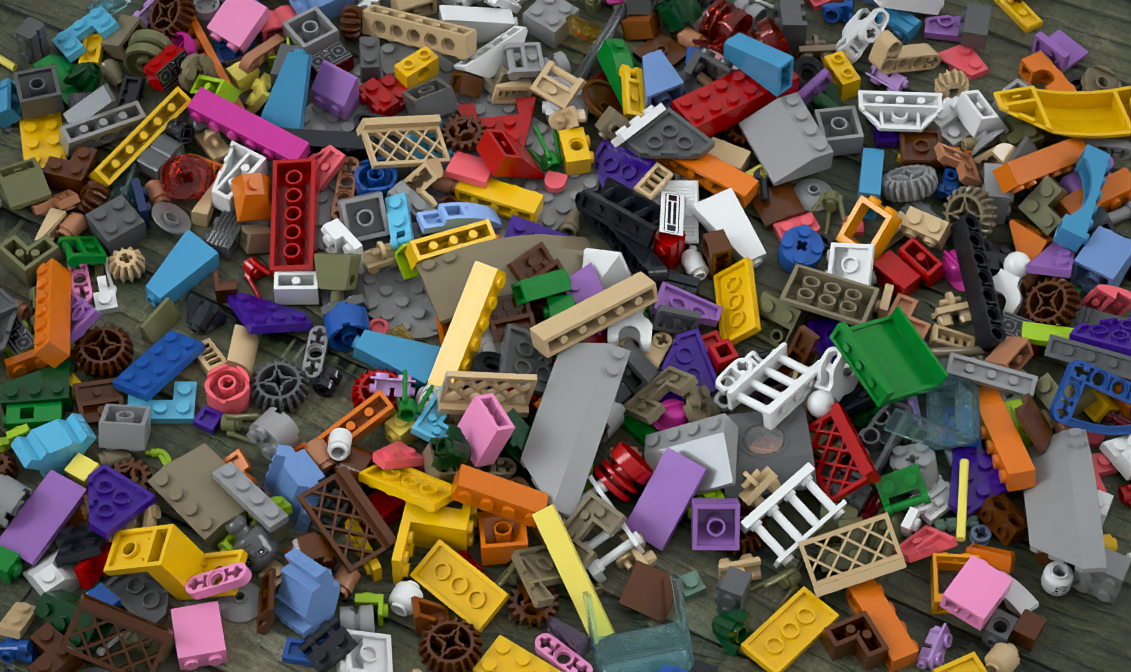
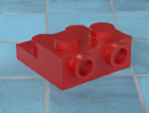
M388 73L379 80L373 77L359 86L360 103L366 105L372 113L393 117L406 109L401 92L408 88L391 73Z

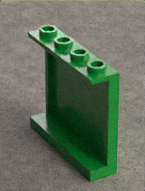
M897 306L889 316L849 327L845 321L838 323L829 336L877 407L939 389L948 377L944 367L900 306Z

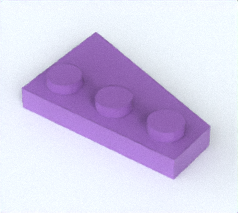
M942 15L925 18L923 38L961 42L962 37H958L959 26L964 25V22H960L961 16Z
M1053 242L1027 264L1026 273L1070 278L1076 252Z
M589 263L570 276L572 289L561 294H573L576 305L603 291L604 289L592 263ZM608 327L597 333L601 336L608 331Z
M663 281L658 291L659 301L654 303L651 314L654 315L659 304L699 312L702 317L699 324L716 327L723 307Z
M72 289L70 344L82 338L86 330L102 316L101 313Z

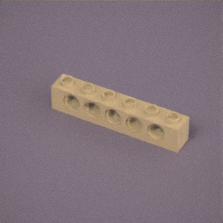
M375 4L362 10L363 34L378 36L387 39L389 42L403 43L408 47L422 48L426 45L430 50L439 52L440 55H451L460 60H466L477 52V29Z

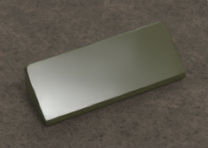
M879 508L877 515L885 513L884 508ZM903 511L894 513L895 516L890 517L898 543L901 538L900 525L905 518ZM885 519L876 521L873 527V531L884 536L888 528ZM889 532L888 535H887V538H889V539L892 540L891 535H890V532ZM871 534L868 547L877 551L882 539ZM884 541L879 553L886 556L894 555L893 548L895 546ZM867 551L870 563L875 554ZM877 555L876 560L882 559V557Z

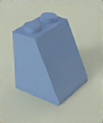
M660 49L642 56L645 109L651 104L656 107L660 103L666 109L668 107L672 109V101L682 97L684 94V81Z
M1098 226L1075 258L1070 282L1074 286L1080 285L1081 292L1086 295L1098 284L1119 287L1131 266V239L1124 238L1110 229Z

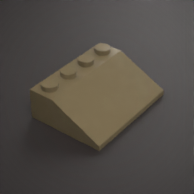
M796 263L779 298V302L838 321H845L851 325H858L870 321L880 289Z
M204 443L164 465L147 482L203 541L214 550L229 534L225 526L234 517L242 515L247 519L249 516L248 512L212 478V472L226 463Z

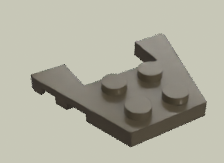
M546 544L514 550L511 559L534 607L541 608L552 605L555 598L546 586L564 582ZM599 582L596 585L592 583L597 595H601L605 587Z

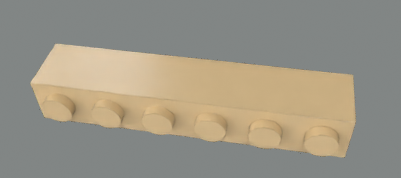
M640 271L529 328L533 347L546 358H549L659 301L656 283Z

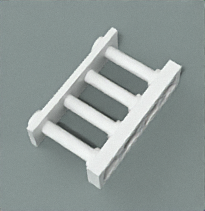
M783 342L776 349H773L763 361L735 386L728 390V409L733 410L740 403H743L763 413L764 427L769 430L774 429L816 390L813 386L817 380V366L820 360L807 367L788 357L787 344ZM782 365H785L802 375L794 380L777 370ZM770 377L788 386V388L783 392H779L763 384V382ZM754 390H757L775 400L765 405L749 397V395Z
M809 462L740 522V530L744 534L749 530L755 531L779 557L774 563L776 569L781 564L785 567L795 558L792 554L799 549L798 542L811 538L831 519L837 521L845 513L843 509L847 502L842 500L837 506L812 480L813 477L811 475L815 468ZM800 485L802 487L806 486L829 511L821 520L795 495L796 492L794 490ZM783 500L789 501L812 526L804 535L778 510V504ZM766 515L772 516L795 541L788 550H785L761 525V519Z
M590 475L588 479L594 487L582 494L579 504L592 491L596 495L599 494L604 501L614 507L605 494L608 489L600 479L596 481ZM560 515L563 523H565L568 517ZM625 522L618 531L624 529L629 539L601 559H595L587 568L600 584L607 579L603 573L606 570L605 567L635 546L641 554L645 552L641 546L644 542L637 531L632 533ZM602 531L590 541L582 543L593 550L609 539L611 535Z

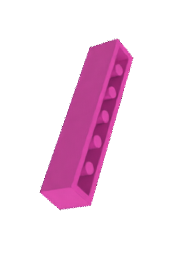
M200 87L187 106L192 120L197 123H205L214 132L220 131L226 134L230 140L234 142L239 141L252 151L257 150L268 160L307 158L311 153L309 142Z

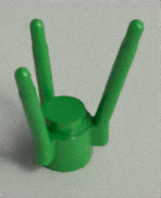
M535 125L534 130L544 150L542 160L530 147L528 150L540 165L542 171L550 170L555 172L561 168V163L564 162L560 152L557 130L552 129L556 151L554 153L552 150H548L538 126Z
M404 369L402 401L400 397L396 398L397 418L409 422L413 421L416 415L422 414V409L431 395L434 385H430L417 406L414 399L407 397L408 377L407 370Z

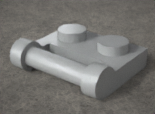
M540 42L507 43L503 46L504 54L507 56L509 80L515 81L524 77H538L545 67ZM515 53H520L522 67L516 66Z

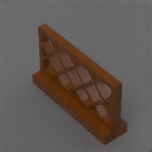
M345 465L339 468L335 474L297 496V500L349 574L395 547L397 538ZM333 481L339 488L338 496L325 493L326 486ZM310 495L321 497L319 507L310 506L305 498ZM324 498L337 500L335 511L322 508ZM340 501L350 503L352 506L351 514L338 512ZM321 513L334 516L332 526L322 524L319 520ZM337 516L350 519L348 530L335 527ZM353 520L364 523L366 526L365 533L351 530ZM334 532L347 534L345 545L335 543L333 540ZM350 535L363 538L362 549L348 546ZM366 539L375 540L381 548L376 551L365 550ZM347 551L361 553L359 561L351 565L346 558Z
M82 593L79 605L59 649L114 672H131L126 670L130 667L132 672H135L133 666L145 661L148 662L150 667L148 672H155L167 644L170 643L174 634L172 629ZM82 611L92 615L93 624L83 628L80 627L78 619ZM95 617L100 618L102 620L97 622ZM107 622L114 624L117 632L103 637L99 626ZM75 625H77L78 630L73 631ZM118 626L124 628V630L119 631ZM96 627L101 639L87 644L82 632ZM130 631L136 633L139 641L125 646L121 635ZM80 633L84 645L76 649L67 646L69 638ZM119 636L123 648L109 653L105 641ZM152 640L161 643L158 652L147 655L143 644ZM103 643L107 654L98 658L92 656L89 647ZM141 645L145 657L131 662L127 650ZM84 649H86V651H87L88 654H86V653H84V652H81V651L84 650ZM125 652L129 663L121 667L114 665L111 657ZM154 658L153 663L151 665L150 659Z

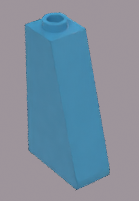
M737 33L726 40L724 43V58L776 97L792 87L794 57L742 33Z
M295 48L294 52L287 53L261 114L262 119L281 128L304 129L313 56L307 54V50Z
M863 147L856 203L861 195L865 197L872 195L880 199L884 150ZM869 208L863 220L876 221L877 212Z
M188 229L145 286L147 292L146 299L153 307H158L167 297L173 303L220 266L218 252Z
M366 329L361 336H356L352 344L354 348L353 357L375 369L379 367L380 371H384L387 368L389 372L394 370L396 375H403V370L406 369L407 375L412 376L411 380H416V384H411V387L417 391L421 387L426 386L441 349L439 346Z

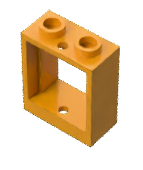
M861 195L835 240L840 243L862 244L852 236L868 209H873L886 218L871 242L875 246V262L882 256L903 219L896 215L897 211L889 206L883 207L881 205L882 201L875 196L865 197Z
M932 553L930 561L932 614H951L940 607L943 594H939L938 570L961 571L972 554Z

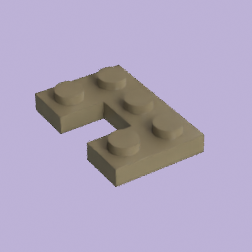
M669 365L623 404L626 410L625 414L650 425L657 421L666 411L663 404L659 403L663 396L670 391L683 397L699 382L694 375Z
M592 491L587 494L564 523L585 570L598 556L596 552L582 543L592 528L597 525L613 537L627 520L625 515Z

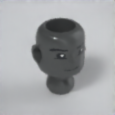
M237 515L225 526L226 531L237 539L234 542L233 549H243L248 553L245 565L250 570H262L279 554V546L276 543L275 535L259 525L250 528L244 516Z

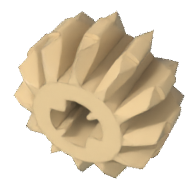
M954 68L952 71H948L946 69V73H939V78L935 79L934 90L935 93H942V101L947 97L951 99L955 96L959 97L961 92L969 91V80L962 70L957 71Z
M131 246L126 250L121 247V251L114 250L113 256L109 257L108 267L115 280L121 279L123 283L126 280H130L133 283L134 278L140 279L141 274L145 273L146 262L139 249L133 251Z

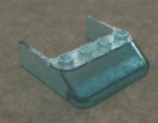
M948 373V377L939 389L926 392V418L895 408L884 430L930 446L935 450L973 445L980 436L979 389L973 382Z
M676 574L670 575L677 613L674 622L601 637L598 636L592 595L587 591L582 592L590 642L598 672H657L664 665L680 667L688 672L691 671L694 666V656L680 577Z

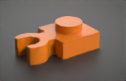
M238 448L223 459L226 464L231 461L255 485L257 484L256 478L248 474L253 468L241 449Z

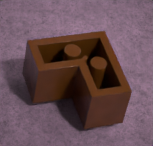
M77 145L70 160L49 156L42 170L49 189L57 191L70 189L79 195L84 185L91 180L88 175L100 164L98 150Z
M866 611L827 626L823 630L821 643L832 661L854 652L864 671L886 663L889 647Z
M46 622L29 637L33 642V650L37 651L39 657L27 667L28 672H75L84 663L82 658L59 649L64 636L49 622ZM68 640L67 646L76 649L77 647Z

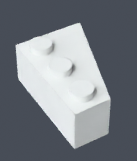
M231 141L228 155L224 158L223 167L219 171L211 190L214 208L222 212L226 210L227 212L234 213L236 210L231 180L241 174L262 173L268 175L267 158Z

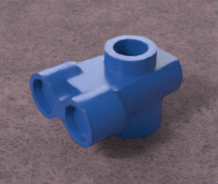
M844 0V3L833 2L823 4V18L829 23H836L838 20L848 23L854 16V0Z
M949 168L944 170L941 182L938 184V189L935 192V196L940 199L947 198L949 195H952V191L959 189V176L956 170Z
M6 637L4 642H0V658L6 663H13L14 660L23 661V663H33L38 658V653L36 650H33V642L31 640H24L22 637L20 640Z

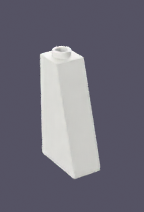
M874 0L883 8L938 15L940 9L944 6V0Z
M439 5L440 21L477 29V43L492 41L513 26H518L517 17H513L511 9Z
M732 188L693 204V216L709 232L724 229L733 248L732 256L737 261L748 257L753 261V268L763 264L766 251Z

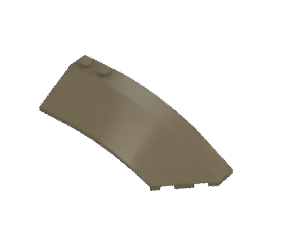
M548 234L520 235L461 247L417 263L416 268L420 282L440 324L452 321L475 261L507 273L505 277L506 282L500 290L499 297L513 294L510 284L518 282L507 264L536 244L543 242L554 260L559 259L569 276L582 269L584 250L586 248L592 249L586 237Z

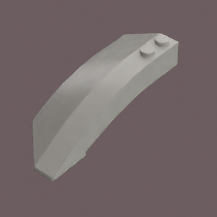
M576 343L560 351L557 355L520 463L523 468H527L532 476L531 480L537 490L549 494L547 506L555 504L559 515L569 518L578 507L631 352L630 350L610 343Z
M1080 428L1062 430L1052 435L1049 444L1043 452L1039 453L1035 445L1026 448L1036 469L1035 487L1023 489L1030 551L1037 554L1039 552L1047 553L1049 559L1063 565L1068 562L1075 565V570L1082 573L1107 572L1101 513L1086 429Z

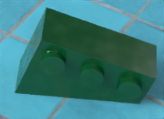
M70 360L63 361L55 369L49 366L1 383L0 404L4 414H6L7 405L62 402L64 412H73V370Z
M512 408L507 415L515 429L499 456L512 459L517 466L516 471L535 488L531 480L532 476L527 468H523L520 463L531 429L516 410Z
M62 589L43 592L33 612L45 623L49 622L64 636L81 597ZM82 611L78 622L80 627L83 628L93 624L94 620L92 615ZM95 617L97 622L102 620L100 618ZM107 622L99 626L103 637L108 636L113 626L112 623ZM75 625L73 631L78 630L77 625ZM96 627L82 632L87 644L101 639ZM80 633L69 638V641L77 648L84 645ZM103 643L89 647L90 653L97 651V648L102 647Z

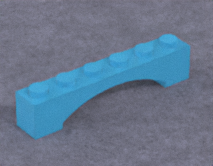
M1087 144L1078 157L1074 171L1078 172L1082 182V205L1075 213L1064 215L1056 228L1053 242L1077 252L1081 245L1085 246L1090 236L1087 231L1089 232L1094 223V220L1091 218L1094 217L1098 209L1096 203H1098L1102 195L1100 189L1103 188L1107 179L1104 175L1107 174L1111 166L1108 163L1110 154Z

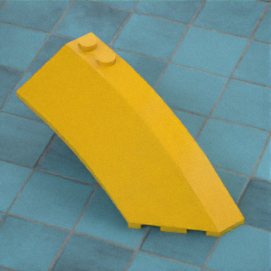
M1033 85L998 91L993 94L999 110L1053 134L1089 139L1131 136V86L1097 91H1052L1036 89Z

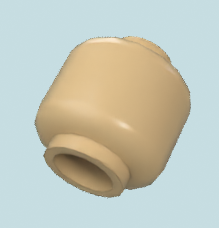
M996 643L984 657L985 668L988 672H1013L1020 664L1018 649L1010 643Z

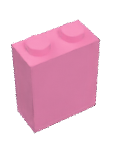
M225 0L208 24L207 29L211 33L210 37L219 43L222 40L227 43L226 46L233 52L237 53V51H240L244 54L271 13L266 6L256 0Z
M493 393L474 396L457 425L471 447L470 460L475 467L494 464L515 429V426Z
M972 555L944 592L940 607L981 631L1010 591L1013 579L1007 573L990 566L985 560Z
M218 601L171 609L180 670H194L201 666H217L223 662H228Z

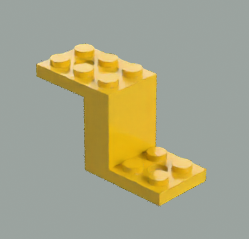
M406 503L391 560L393 584L396 585L398 582L404 581V577L409 576V557L413 558L415 547L431 549L440 539L456 553L462 550L468 552L469 546L473 547L475 533H473L474 527L478 526V508L463 504L462 509L442 507L435 512H428L422 507Z
M174 524L125 529L115 533L103 571L108 576L148 572L178 601L192 600L193 598L185 590V585L191 577L238 562L245 564L248 553L243 549L203 553ZM219 577L214 582V585H218L223 577ZM238 588L206 598L237 595Z

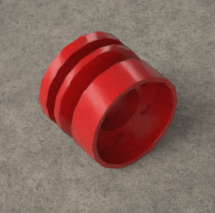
M620 441L610 451L615 462L613 463L603 458L601 462L604 467L597 464L593 470L609 492L628 503L632 499L628 491L635 495L638 493V489L633 482L636 481L641 485H645L650 480L654 471L634 449L625 442Z

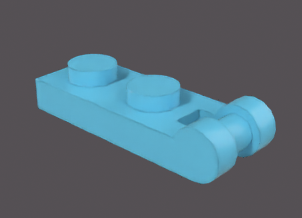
M405 192L385 198L391 237L390 243L393 250H397L404 243L415 240L408 196Z

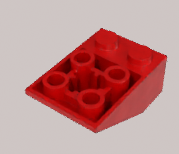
M485 130L476 146V150L493 176L545 179L544 173L525 146L504 130Z

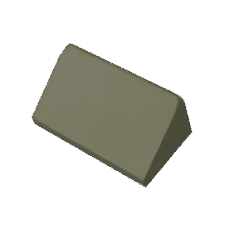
M165 298L140 326L142 339L151 345L160 340L181 319L179 311L170 298Z

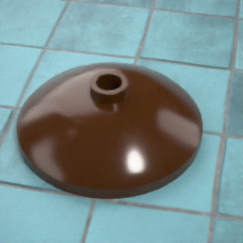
M592 79L585 83L582 88L583 101L588 110L598 120L609 105L623 114V109L609 82Z

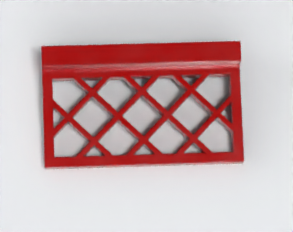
M838 402L830 406L832 411L808 425L809 433H816L811 443L813 455L816 449L824 450L821 460L814 459L816 478L822 491L834 503L870 481L873 485L881 481L847 411ZM833 419L832 431L823 430L825 423ZM821 434L829 436L826 446L818 444ZM835 437L843 439L840 448L832 447ZM830 451L838 453L835 463L826 462ZM844 454L852 456L849 466L840 464ZM824 466L833 467L829 478L821 475ZM838 469L847 470L843 480L835 479ZM852 471L861 474L862 478L854 483L849 482ZM832 484L841 485L839 492L831 496Z

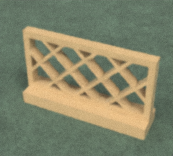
M439 114L363 118L356 129L358 137L363 139L372 169L420 166L425 161L436 158L431 154L433 149L442 154L443 158H438L441 165H448L451 161L439 127L442 122ZM435 133L436 142L426 137L425 134ZM413 134L416 137H418L419 140L417 143H415L409 138H407L406 135ZM394 135L400 141L396 144L388 139L387 136ZM369 136H375L381 140L379 145L370 141ZM421 140L432 147L429 152L418 145ZM402 141L413 148L410 153L399 146ZM383 142L394 149L391 154L380 147ZM416 150L424 155L425 158L418 159L412 153ZM397 151L406 159L398 160L393 154ZM378 152L387 160L377 162L375 153Z
M446 371L441 390H438L437 393L438 414L464 415L474 396L493 393L506 414L514 408L521 418H528L529 403L537 383V374ZM451 379H460V381H458V382H456V383H453V382L450 381V380H451ZM483 380V382L478 384L474 383V381ZM499 381H506L501 385L497 384ZM522 382H530L523 386L519 385ZM466 385L470 386L465 390L461 389V387H464ZM488 386H491V387H492V389H490V390H487V391L484 390V388H486V387H488ZM511 387L515 388L514 390H512V391H510V392H507V391H506V389H508V388H511Z
M888 512L798 542L816 597L907 567ZM885 519L888 527L884 536L871 530L874 523ZM870 524L869 529L864 527V525ZM860 528L867 532L862 543L849 538L853 529ZM848 531L846 536L841 534ZM889 532H890V535H891L892 540L889 539V538H887V535H888ZM869 533L882 539L877 551L864 545ZM836 535L844 539L839 551L827 546L830 537ZM823 539H826L825 542H824V544L821 543V542H819V541H820V540H823ZM847 541L859 546L854 558L841 553ZM884 541L893 544L897 554L886 556L879 553ZM815 543L822 547L817 559L807 555L805 545ZM862 548L875 554L870 563L864 564L857 560ZM824 549L837 554L832 566L819 560ZM877 555L882 557V559L876 560ZM839 556L852 561L849 570L840 571L834 568ZM809 559L815 562L813 567L811 566ZM817 563L830 569L826 578L816 580L813 571ZM855 563L860 565L858 567L853 568ZM832 571L837 572V574L831 575Z

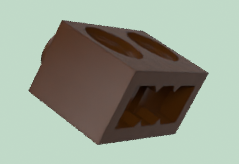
M724 229L703 234L701 255L709 268L707 274L709 280H713V275L731 266L733 248Z
M1004 493L986 498L976 513L979 519L1006 547L1023 541L1028 534L1026 516Z

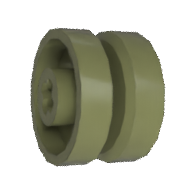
M137 30L130 38L123 58V64L129 73L136 77H144L147 80L143 67L151 59L159 55L164 48L173 43L167 36L156 30Z

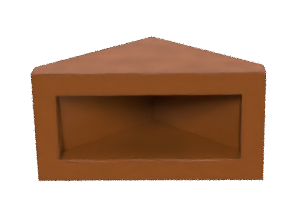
M655 8L651 15H633L621 20L625 40L653 39L661 26L659 15Z
M417 596L411 597L412 618L416 635L421 634L423 630L427 631L428 624L435 626L436 619L444 622L446 616L451 621L447 606Z

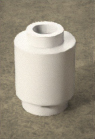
M688 249L683 252L681 263L686 273L694 275L700 281L707 276L709 268L701 253L696 249Z
M336 428L331 431L327 451L332 459L341 461L349 456L352 444L351 432L345 428Z

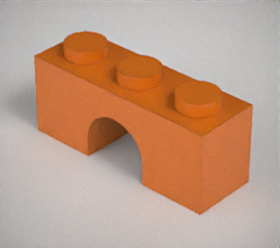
M1042 51L1021 59L1018 73L1025 81L1032 85L1036 83L1046 84L1047 86H1045L1044 90L1077 91L1075 86L1065 78L1062 71L1058 70L1051 59Z

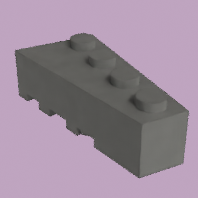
M776 0L773 3V14H777V17L774 18V29H778V32L775 34V41L787 53H797L799 46H805L807 21H805L804 0Z
M901 401L883 406L872 418V422L858 433L879 476L884 474L890 463V457L893 454L892 450L900 445L914 419L912 406ZM844 454L840 464L849 466L852 456ZM838 469L839 472L846 474L847 470ZM852 471L851 478L855 480L862 478L859 472ZM871 481L866 484L873 488V493L876 489V485H873Z

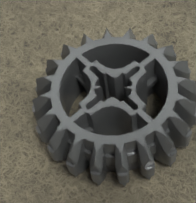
M274 359V362L271 364L266 361L265 366L258 365V371H253L249 388L251 387V400L253 403H256L258 409L263 408L265 412L270 407L277 408L275 412L282 413L288 410L292 413L293 407L299 409L300 403H305L306 396L309 393V380L305 371H302L300 365L295 366L293 360L287 363L285 359L282 362Z

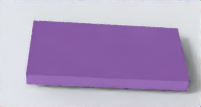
M667 447L626 522L631 532L637 531L647 543L664 551L708 469Z
M50 470L1 535L0 545L20 554L22 561L35 567L86 498L88 490L59 473Z

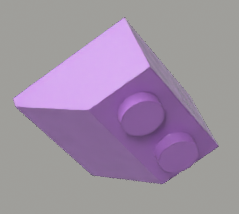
M324 60L311 87L312 103L330 112L333 116L346 120L360 106L358 77Z
M691 498L692 550H739L740 502L738 498Z

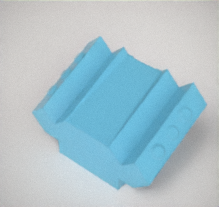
M71 413L66 420L56 419L32 429L26 437L17 436L10 445L24 468L39 470L40 474L46 477L50 470L60 475L65 474L64 469L79 452L84 455V452L97 437L81 414Z

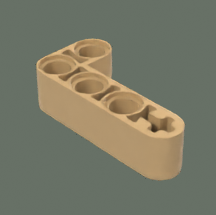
M884 30L877 36L869 55V61L882 74L931 70L936 68L942 59L928 43L903 45L889 30Z

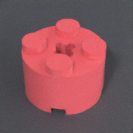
M229 364L213 368L207 374L205 381L208 406L227 414H240L245 411L252 403L251 387L249 388L250 379L247 372L239 366L229 367Z

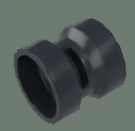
M174 118L167 123L165 133L183 144H188L195 136V128L192 124Z
M323 367L319 374L320 378L313 384V390L322 397L331 398L336 391L335 386H338L342 380V375L334 368Z

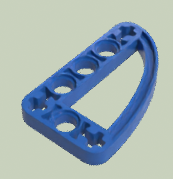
M1071 361L1064 372L1049 410L1051 419L1065 426L1086 429L1087 432L1107 435L1131 434V424L1115 426L1098 425L1072 418L1084 386H1088L1131 406V382L1085 361ZM1080 366V370L1088 372L1087 376L1077 374L1074 368ZM1096 373H1100L1103 377L1102 383L1098 386L1093 383V376ZM1119 381L1122 384V391L1119 394H1115L1112 387L1115 382ZM1068 385H1072L1075 390L1074 395L1070 398L1066 397L1064 393ZM1061 399L1064 401H1069L1070 404H1064V402L1060 401ZM1058 408L1065 412L1064 416H1059V413H1057Z

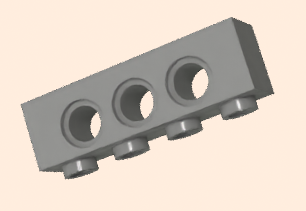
M137 100L61 126L59 141L69 157L73 155L77 145L95 148L127 137L146 118V115Z

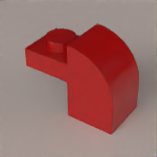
M717 330L701 336L715 373L725 370L732 362L738 359L739 355L730 339L722 340Z
M107 542L101 555L79 561L80 563L75 567L74 572L82 589H90L101 575H107L103 570L112 542Z

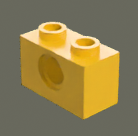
M426 45L394 65V77L408 89L423 84L439 74V57Z
M839 51L824 56L823 66L830 72L833 83L838 87L841 101L858 96L861 78L844 52Z
M584 128L558 130L560 152L564 161L563 165L566 175L591 172V164L594 163V153L589 151L590 138L589 135H585Z

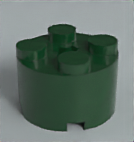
M664 0L654 6L669 32H676L685 28L684 24L689 21L692 24L703 14L697 0Z

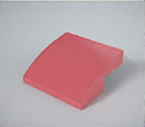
M460 151L455 153L445 170V177L486 188L489 179L493 177L482 158Z
M1098 284L1078 305L1123 316L1131 308V292L1116 286Z

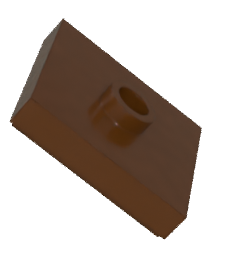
M659 31L653 39H649L633 52L634 58L642 63V56L661 49L675 69L686 60L687 49L662 31Z
M941 130L899 132L901 166L919 164L930 167H943V164L937 160L934 150L938 142L942 143Z

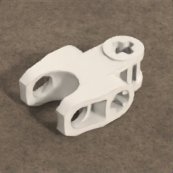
M883 7L875 8L872 12L868 8L858 10L844 27L842 38L836 44V51H843L851 64L856 62L868 44L875 42L877 36L884 31L889 21V14ZM865 13L867 17L860 20L861 15ZM878 13H881L883 17L880 24H877L874 20Z
M751 351L745 358L736 359L717 377L715 388L720 391L715 395L714 402L722 412L730 411V409H728V404L720 403L719 399L725 395L727 396V392L732 386H735L763 361L757 352ZM726 379V382L723 386L721 384V381Z

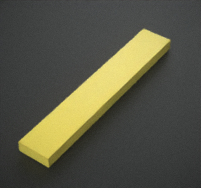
M551 504L532 514L591 642L595 643L615 633L555 504Z

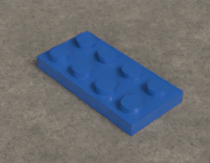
M170 330L112 381L114 389L148 402L206 350L205 345L201 341Z

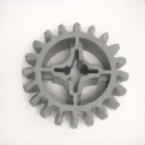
M910 164L909 166L895 168L883 175L881 191L883 196L887 200H892V202L899 201L901 203L924 199V197H929L938 189L937 174L935 169L927 165Z

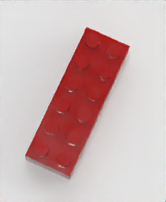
M738 69L673 100L672 110L706 136L711 137L743 121L777 98L798 92L799 76L793 71L792 87L776 97L742 70Z
M316 158L273 160L270 273L273 282L274 272L316 271L314 253H318L320 179Z

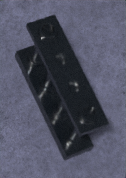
M610 177L606 178L602 193L600 194L588 188L582 190L577 206L578 210L646 248L652 246L656 232L660 227L661 205Z

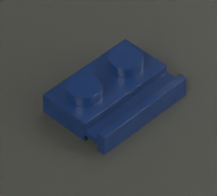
M139 178L131 179L137 212L145 221L146 230H150L149 214H151L152 209L150 201L145 202V198H148L146 186H141Z

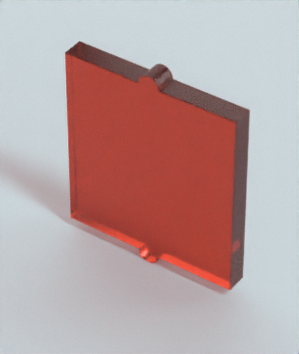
M692 40L694 44L724 54L723 44L712 40Z

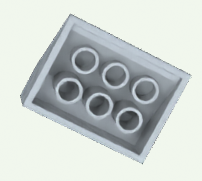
M798 92L777 98L739 123L742 133L773 186L830 169L832 166L834 151Z
M723 413L648 434L645 437V461L655 471L668 447L708 469L695 495L733 486L736 481L738 426Z

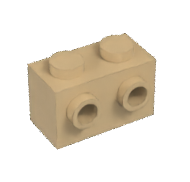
M912 206L909 207L900 224L902 232L906 237L910 239L915 237L916 240L923 242L925 245L942 250L951 234L949 222Z

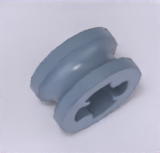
M983 524L973 526L969 536L971 544L987 546L990 542L991 530ZM981 533L984 535V537L982 536V538L980 539L977 538V535Z

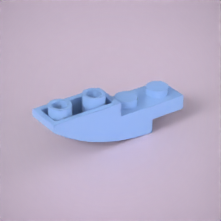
M476 203L438 204L437 210L418 212L416 215V220L422 234L447 231L486 219L490 220L493 229L502 227L495 209Z

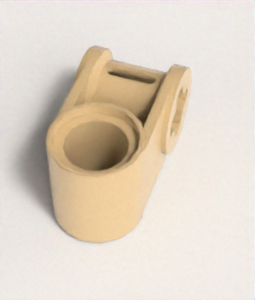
M666 332L656 333L651 339L650 352H642L659 372L672 344V337Z

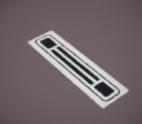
M661 191L659 232L683 236L684 195Z

